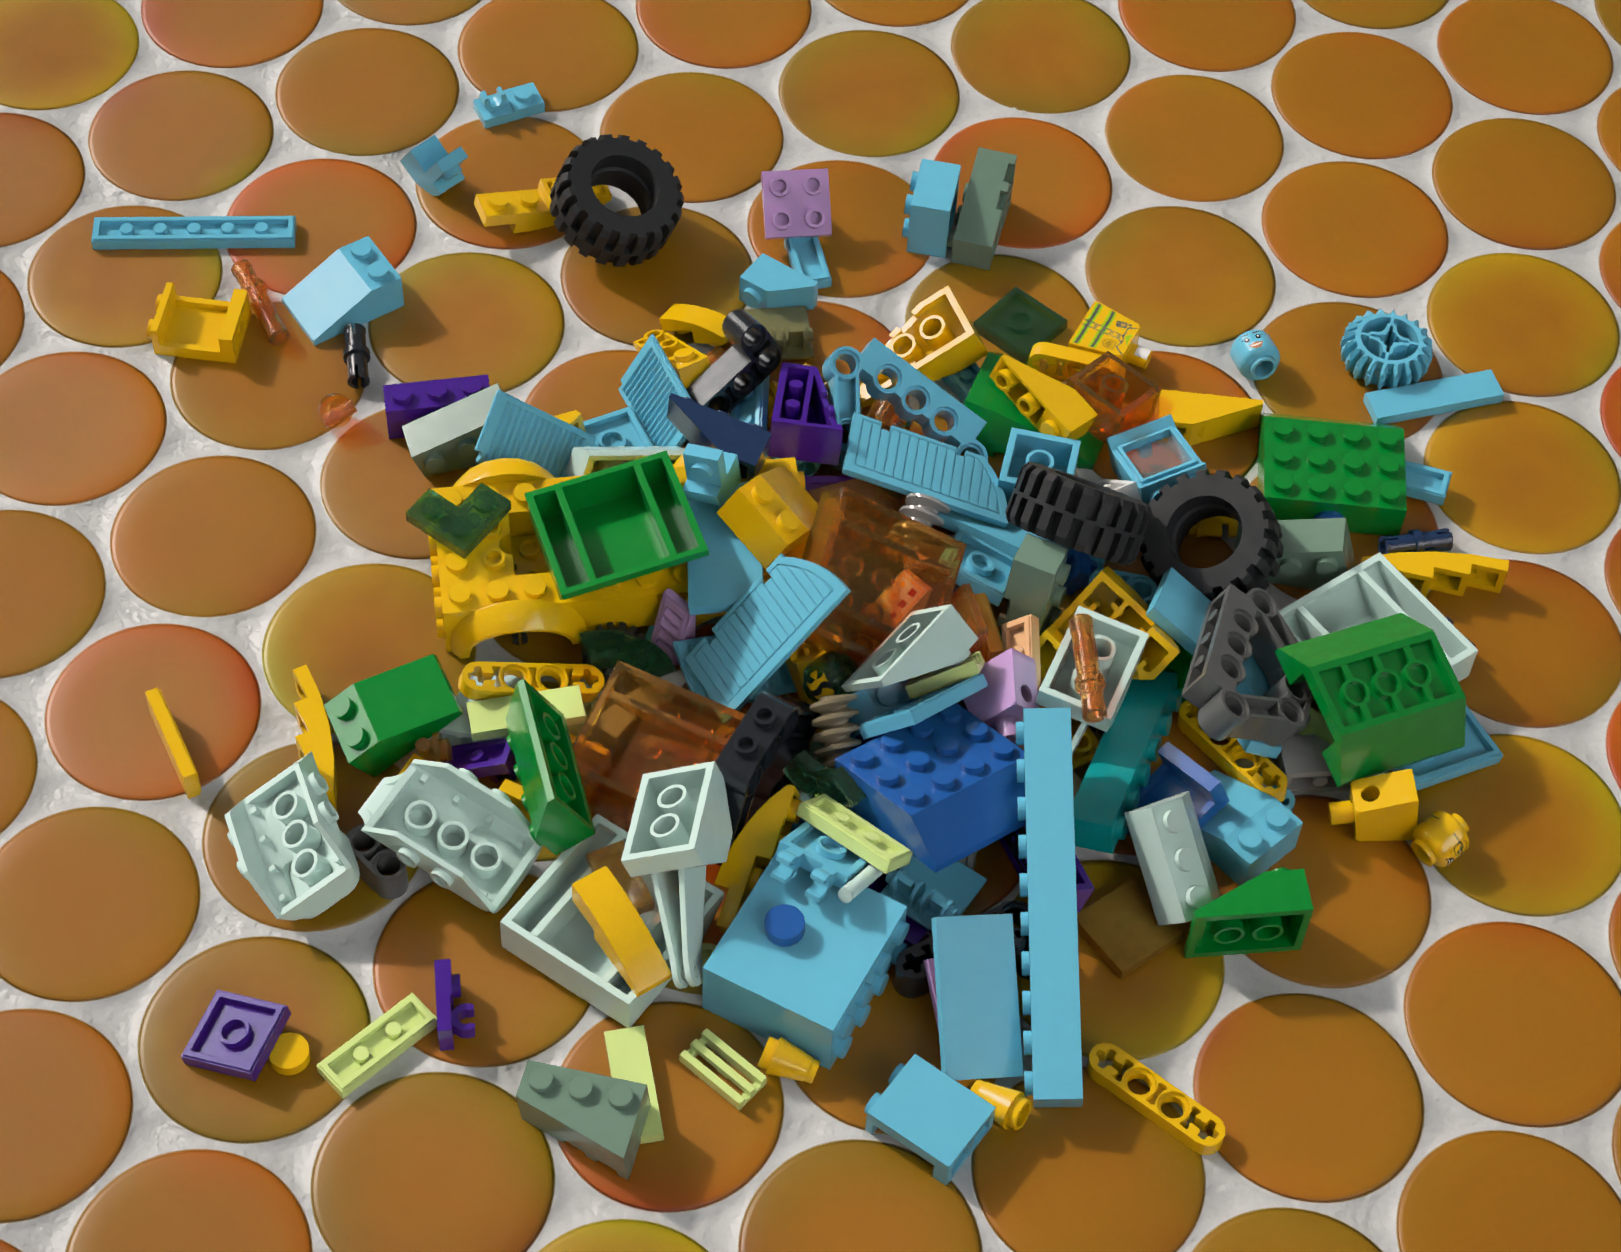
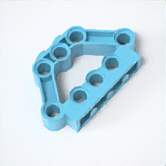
M873 338L861 353L850 346H842L837 348L825 360L822 366V374L828 384V403L833 405L836 422L841 424L843 429L850 432L853 413L860 414V380L866 384V390L872 398L882 401L887 400L894 405V411L900 419L910 422L915 421L922 426L924 436L955 446V454L960 455L961 452L965 453L967 450L986 457L988 462L986 448L976 440V437L987 422L876 338ZM836 360L845 361L850 367V374L840 373L836 368ZM879 374L888 376L892 383L891 389H885L879 384ZM907 395L916 397L920 404L919 410H913L907 405ZM935 416H940L946 421L947 431H941L935 426ZM844 443L841 444L839 466L842 468L847 444ZM875 485V493L882 495L884 493L893 499L907 497V495Z

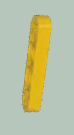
M476 661L467 664L458 679L460 692L468 699L476 701L513 695L515 688H511L505 683L504 677L506 675H514L520 680H526L537 691L549 690L541 683L540 678L543 676H551L556 679L559 688L567 687L568 685H579L583 703L594 701L604 686V676L601 671L588 664ZM476 676L478 682L483 683L482 686L476 685V681L471 679V677ZM585 679L586 683L592 685V687L586 688L585 683L580 682V680Z
M1189 701L1181 704L1177 720L1179 729L1230 777L1275 797L1280 802L1285 800L1288 780L1286 775L1267 757L1246 753L1237 738L1228 737L1229 743L1225 745L1212 743L1210 741L1211 737L1202 731L1199 725V709ZM1238 759H1248L1254 763V766L1251 768H1241L1235 764V761Z
M1100 1043L1091 1049L1087 1061V1072L1095 1082L1192 1151L1200 1155H1211L1220 1149L1225 1137V1126L1218 1116L1112 1043ZM1107 1058L1113 1061L1112 1066L1107 1065L1104 1069L1098 1066L1099 1061L1104 1062ZM1123 1069H1126L1124 1075L1122 1076V1080H1121V1081H1118V1080H1117L1118 1074L1121 1075L1122 1072H1123ZM1133 1079H1141L1149 1085L1150 1091L1143 1095L1135 1094L1129 1089L1128 1082ZM1168 1102L1176 1103L1182 1108L1183 1115L1179 1118H1169L1162 1112L1161 1106ZM1193 1116V1123L1190 1122L1188 1129L1184 1128L1189 1117ZM1207 1128L1213 1131L1212 1137L1208 1136L1205 1139H1201L1198 1136L1200 1131L1204 1132Z

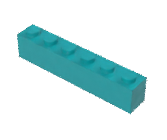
M1162 671L1154 680L1132 679L1117 716L1107 732L1104 731L1074 798L1076 847L1113 854L1118 840L1125 839L1128 824L1124 813L1138 808L1139 790L1141 787L1148 785L1151 772L1150 764L1152 761H1158L1159 754L1157 751L1161 748L1162 736L1169 735L1173 711L1178 712L1181 706L1182 690L1177 689V673Z

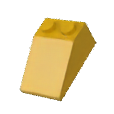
M784 465L763 472L738 488L716 512L765 569L781 553L786 555L832 520Z

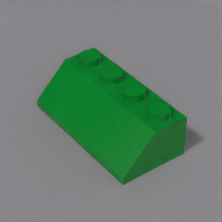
M522 679L516 684L506 715L509 731L506 739L515 755L517 764L514 765V771L522 783L524 794L521 795V800L530 815L532 823L529 825V832L536 844L539 846L544 845L557 856L593 836L596 832L565 716L526 680Z

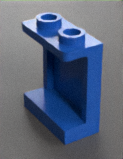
M1167 741L1157 751L1163 764L1150 775L1148 785L1141 787L1139 790L1138 808L1189 791L1201 829L1230 800L1220 780ZM1128 827L1127 834L1131 837Z

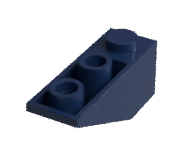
M673 393L670 394L667 418L691 444L737 454L741 475L740 482L750 481L759 474L769 454L771 432L764 430L757 424H749L733 418L724 411H716L698 404L691 398L680 397Z

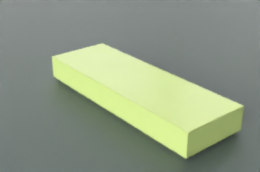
M579 685L538 691L564 714L567 726L586 723ZM513 695L466 702L472 741L509 735L506 715Z
M826 794L816 796L799 804L797 816L883 873H890L910 863L913 854L910 849Z
M411 993L316 1065L317 1072L344 1099L437 1027V1017Z
M644 1025L605 1031L604 1039L611 1077L647 1084L651 1106L641 1135L640 1144L664 1140Z

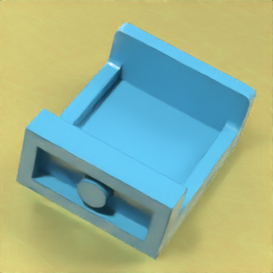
M914 1054L906 1065L900 1063L894 1069L888 1080L890 1085L882 1094L879 1092L875 1093L867 1103L864 1113L867 1114L865 1130L873 1134L879 1128L934 1165L932 1177L946 1186L993 1126L996 1107Z

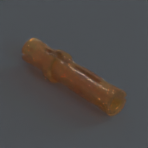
M249 260L237 261L231 268L232 274L241 289L248 290L250 306L268 336L269 342L272 345L285 343L289 339L290 333L267 294L268 287L266 283L258 278Z
M1084 613L1072 616V619L1068 620L1077 672L1074 685L1081 699L1083 720L1096 723L1104 720L1103 717H1107L1103 695L1106 682L1099 669L1093 618Z

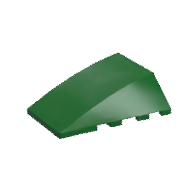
M998 351L988 352L964 401V405L987 422L976 437V440L986 448L990 457H994V453L1005 454L1012 427L1039 432L989 377L998 360L1003 355ZM1083 397L1098 416L1086 434L1077 439L1081 441L1076 468L1092 470L1114 423L1115 416Z

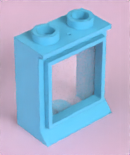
M1171 414L1106 438L1112 470L1119 480L1136 481L1142 502L1149 504L1151 499L1158 501L1162 496L1159 490L1166 484L1170 488L1178 483L1177 477L1187 474L1189 478L1196 477L1197 470L1207 469L1206 463H1202L1176 428Z

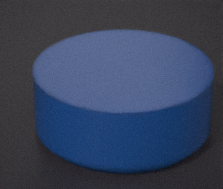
M782 904L773 907L768 911L764 919L766 937L773 944L782 947L798 943L805 933L804 915L798 908L792 905Z

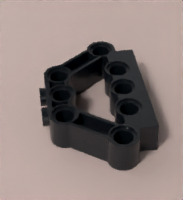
M761 692L718 756L716 764L725 781L733 831L730 848L752 816L773 795L786 785H791L805 763L809 753V742L817 729L811 725V721L821 716V714L810 710L811 704L787 694L779 698L767 692Z

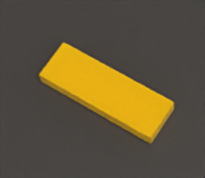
M157 687L146 691L145 695L151 717L187 798L190 799L201 795L202 790L197 770L161 690H158Z

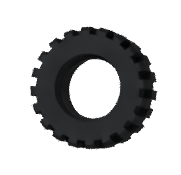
M612 134L600 135L598 140L596 137L584 140L582 145H577L570 152L551 188L550 198L552 202L550 203L551 215L556 217L554 224L559 233L564 232V240L571 247L575 245L580 249L578 253L586 258L588 255L596 258L595 262L606 265L607 262H612L613 266L625 267L626 263L629 262L631 266L641 264L644 259L650 260L654 257L659 249L663 248L680 220L681 208L684 205V195L680 192L682 185L679 177L673 176L675 170L670 162H664L661 158L663 155L657 149L652 151L646 147V142L639 139L636 142L629 140L630 136L618 135L617 138H613ZM608 185L626 192L638 205L641 215L624 216L609 210L597 199L592 186Z
M1027 462L1022 466L1005 511L1007 521L1025 531L1076 551L1121 565H1130L1137 559L1153 516L1151 506L1138 499L1092 481L1034 462Z
M1208 469L1197 470L1196 477L1189 478L1187 474L1176 478L1178 483L1170 488L1166 484L1159 490L1162 496L1158 501L1151 499L1148 505L1151 506L1153 516L1140 548L1142 553L1140 559L1151 579L1157 584V587L1163 574L1171 567L1211 601L1230 584L1245 594L1253 588L1266 590L1270 586L1266 579L1269 575L1275 577L1280 566L1276 558L1283 557L1284 546L1280 541L1283 534L1276 515L1263 493L1256 486H1251L1246 478L1240 475H1235L1232 478L1229 471L1219 469L1216 470L1215 475H1211ZM1224 516L1235 519L1240 523L1242 527L1240 543L1235 552L1224 562L1209 568H1193L1181 561L1180 547L1187 532L1198 522L1210 517Z

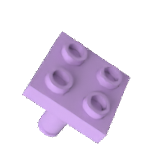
M828 168L761 172L765 240L828 237L832 235Z

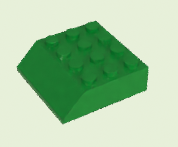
M1261 413L1258 424V489L1270 504L1277 520L1313 519L1319 512L1336 511L1346 518L1348 529L1351 533L1382 536L1399 535L1407 512L1404 429L1396 425Z
M667 450L524 493L534 531L560 600L576 597L709 555L708 547Z

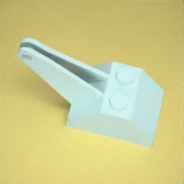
M1078 606L1035 701V703L1046 708L1071 707V718L1081 722L1072 739V755L1088 725L1105 732L1112 726L1149 637V634L1082 606Z
M715 761L643 774L621 862L630 877L651 875L670 959L672 979L678 989L687 988L688 984L691 987L699 986L702 982L701 952L706 865L727 862L733 834L725 781Z

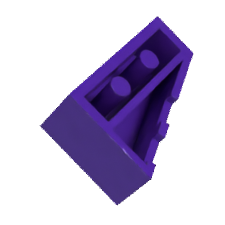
M782 362L770 432L772 437L768 456L777 458L795 457L799 461L839 466L843 428L841 424L836 422L835 409L833 405L828 403L827 390L817 367Z

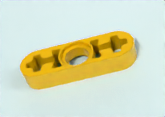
M1049 342L1034 344L1028 358L1029 367L1049 377L1109 391L1121 389L1124 386L1128 372L1127 365L1118 358ZM1070 363L1081 364L1086 369L1080 370L1073 368L1070 365Z

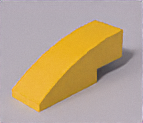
M607 866L572 883V901L593 928L596 942L637 997L672 978V973L648 928Z

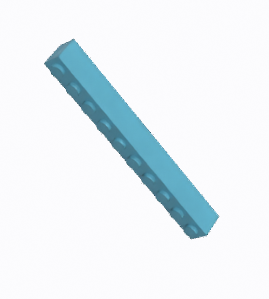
M1071 707L1023 708V722H1016V745H1024V759H1016L1017 783H1025V797H1017L1018 821L1026 820V835H1018L1019 859H1027V873H1019L1020 897H1028V912H1020L1021 936H1029V951H1021L1022 976L1030 975V991H1022L1023 1015H1031V1031H1023L1024 1055H1032V1071H1024L1025 1096H1033V1108L1082 1107L1083 1081Z

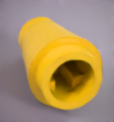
M769 1036L757 1066L765 1069V1074L801 1082L805 1081L812 1084L821 1061L814 1059V1057L782 1036L779 1039Z
M980 1079L971 1087L970 1090L996 1107L994 1121L1005 1130L1009 1128L1019 1130L1025 1124L1032 1108V1102L1025 1098L1024 1092L984 1082Z

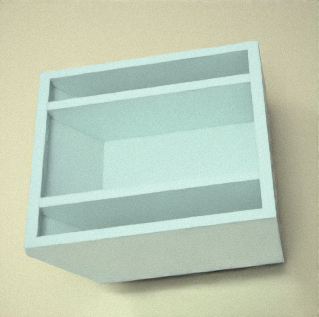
M1380 552L1279 610V613L1298 642L1402 613L1434 630L1458 682L1469 676L1478 649Z
M596 814L592 819L596 834L562 852L500 921L501 943L503 948L629 1028L671 979L637 997L596 942L593 928L572 901V883L607 866L636 908L671 972L670 959L651 875L630 877L621 862L628 832L601 815ZM705 881L702 940L724 898V892Z

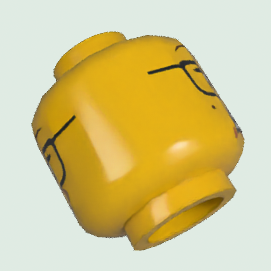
M1435 811L1412 831L1413 842L1411 843V848L1417 858L1429 867L1433 865L1446 867L1468 849L1469 837L1467 832L1469 827L1465 820L1456 813L1451 815L1445 811Z

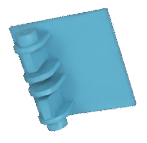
M912 855L908 865L887 874L885 881L888 884L880 894L906 905V916L932 932L931 918L961 916L987 882V879L959 861L935 873Z

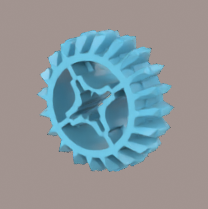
M1381 308L1376 314L1367 310L1365 315H1357L1355 320L1345 328L1344 336H1342L1340 343L1341 361L1345 362V371L1353 372L1354 380L1364 379L1365 387L1372 383L1377 385L1378 390L1383 386L1394 388L1397 385L1405 386L1410 385V383H1417L1427 373L1433 357L1432 339L1428 337L1427 329L1419 328V320L1409 321L1407 314L1398 316L1394 310L1387 314Z

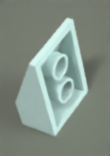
M952 604L912 611L841 687L845 692L885 687L944 667L959 665L971 654L969 649L979 638Z

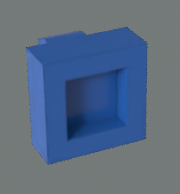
M1071 548L1068 551L1066 564L1071 565V569L1063 587L1067 588L1066 594L1072 596L1080 587L1085 589L1088 586L1089 578L1098 567V563L1091 560L1089 554Z

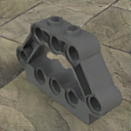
M1230 584L1208 604L1181 696L1199 709V725L1212 739L1223 741L1230 737L1258 740L1277 747L1293 734L1300 733L1307 726L1311 718L1309 714L1310 706L1315 698L1307 681L1292 685L1288 682L1275 651L1278 648L1298 643V641L1279 613L1277 602L1267 591L1261 588H1253L1245 594ZM1251 655H1253L1271 687L1262 696L1240 694L1235 690L1236 686L1246 677V670L1242 663Z

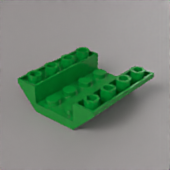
M1398 613L1281 647L1275 651L1290 685L1307 681L1335 741L1322 752V755L1337 787L1350 784L1353 780L1372 777L1461 749L1465 746L1466 696L1434 630L1414 619Z

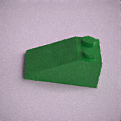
M435 654L353 683L324 704V708L348 763L373 778L464 714Z
M1282 867L1272 871H1265L1194 911L1183 951L1184 957L1195 958L1300 950L1314 910L1305 870H1291Z

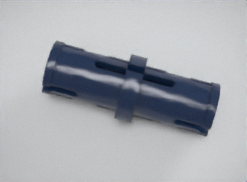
M1449 528L1423 532L1414 529L1408 531L1407 534L1381 536L1378 540V551L1381 554L1450 551L1453 547V536L1449 532Z

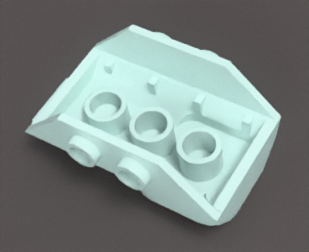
M312 751L240 801L224 815L229 828L227 837L235 848L239 860L236 863L239 872L249 881L276 919L294 921L312 919L354 890L360 877L359 866L349 838L339 830L336 822L339 819V815L334 806L329 802L326 793L329 787L323 776L319 773Z
M414 759L405 772L392 777H384L358 811L365 824L361 831L396 852L397 857L404 864L412 868L420 867L428 872L430 878L439 886L451 890L479 909L490 911L493 914L497 913L507 904L529 873L543 845L539 846L533 840L529 832V825L531 823L516 805L511 803V799L504 792L495 788L492 790L479 783L477 777L469 770L459 768L458 770L449 763Z

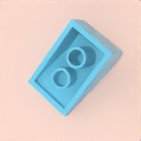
M367 236L337 249L283 296L282 303L315 346L344 333V328L348 324H351L353 329L355 328V323L364 324L403 307L402 279L371 238Z
M1213 770L1210 774L1221 781L1230 801L1201 828L1209 859L1240 886L1268 870L1296 847L1303 822L1275 797Z

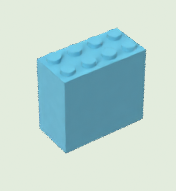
M775 853L703 967L702 1008L767 1040L769 1036L776 1039L782 1036L814 1057V1059L821 1061L820 1066L830 1070L837 1057L843 1059L846 1056L853 1037L850 1036L855 1026L861 1028L866 1022L871 1010V1006L868 1004L874 995L881 996L889 980L888 970L892 964H896L898 954L907 948V944L903 943L910 924L906 923L907 906L870 888L863 890L851 902L844 903L838 897L840 888L832 885L821 902H817L804 895L805 891L814 882L810 878L811 873L798 867L790 881L786 884L770 877L771 873L780 864L779 861L775 860L777 856ZM782 904L795 906L802 912L805 919L803 938L798 943L787 947L777 946L770 942L766 937L764 919L768 911Z

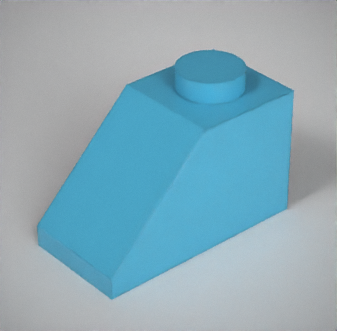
M764 253L740 276L739 300L751 308L806 306L807 310H811L817 306L818 282Z

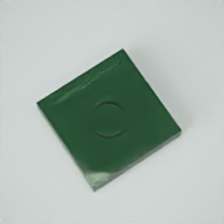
M1018 287L1013 288L973 322L980 336L1023 364L1028 362L1034 344L1038 342L1051 343L1067 329L1068 324L1067 319Z

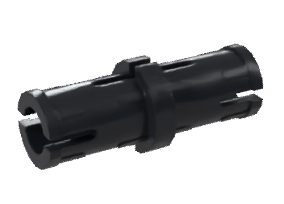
M355 323V334H352L351 324L344 328L346 348L343 351V359L347 365V383L354 389H359V377H361L362 388L367 387L370 383L368 363L371 357L370 350L366 347V328L359 323Z

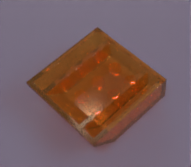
M847 487L822 492L802 559L823 566L834 573L847 585L851 592L804 642L860 667L912 611L949 605L967 544Z
M618 660L572 745L592 819L596 814H599L628 832L643 774L712 761L716 762L746 714Z

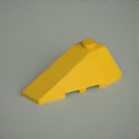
M949 286L944 287L920 302L911 311L913 316L901 329L896 327L889 334L891 339L885 344L886 347L932 381L960 372L988 354V350ZM884 374L878 375L879 384L885 389H891L892 383L888 376ZM859 380L862 408L882 401L872 398L866 390V384Z

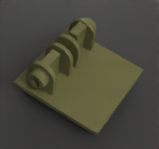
M806 306L744 310L766 327L782 351V360L814 358L812 347L813 329L812 327L809 328Z

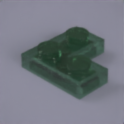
M481 483L458 507L429 488L406 512V521L465 559L511 510V501L484 483Z

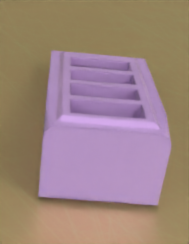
M668 588L662 595L652 633L651 648L673 665H679L672 643L695 638L696 615H690L688 602Z

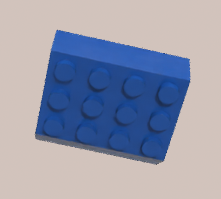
M955 703L915 725L888 732L835 758V796L876 828L910 849L915 858L937 873L1026 825V820L1018 821L1017 797H1025V783H1017L1016 759H1024V750Z

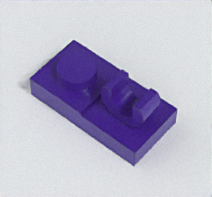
M506 738L448 746L442 762L449 763L458 770L459 768L467 769L477 779L489 776L493 782L499 783L502 774L508 773L512 780H517L514 771V765L517 764L515 755L510 749Z
M450 959L434 960L440 1051L454 1050V1034L461 1038H471L476 1035L475 1023L463 1024L460 1022L463 1018L475 1017L474 1005L463 1003L454 1009V998H461L460 974H452Z

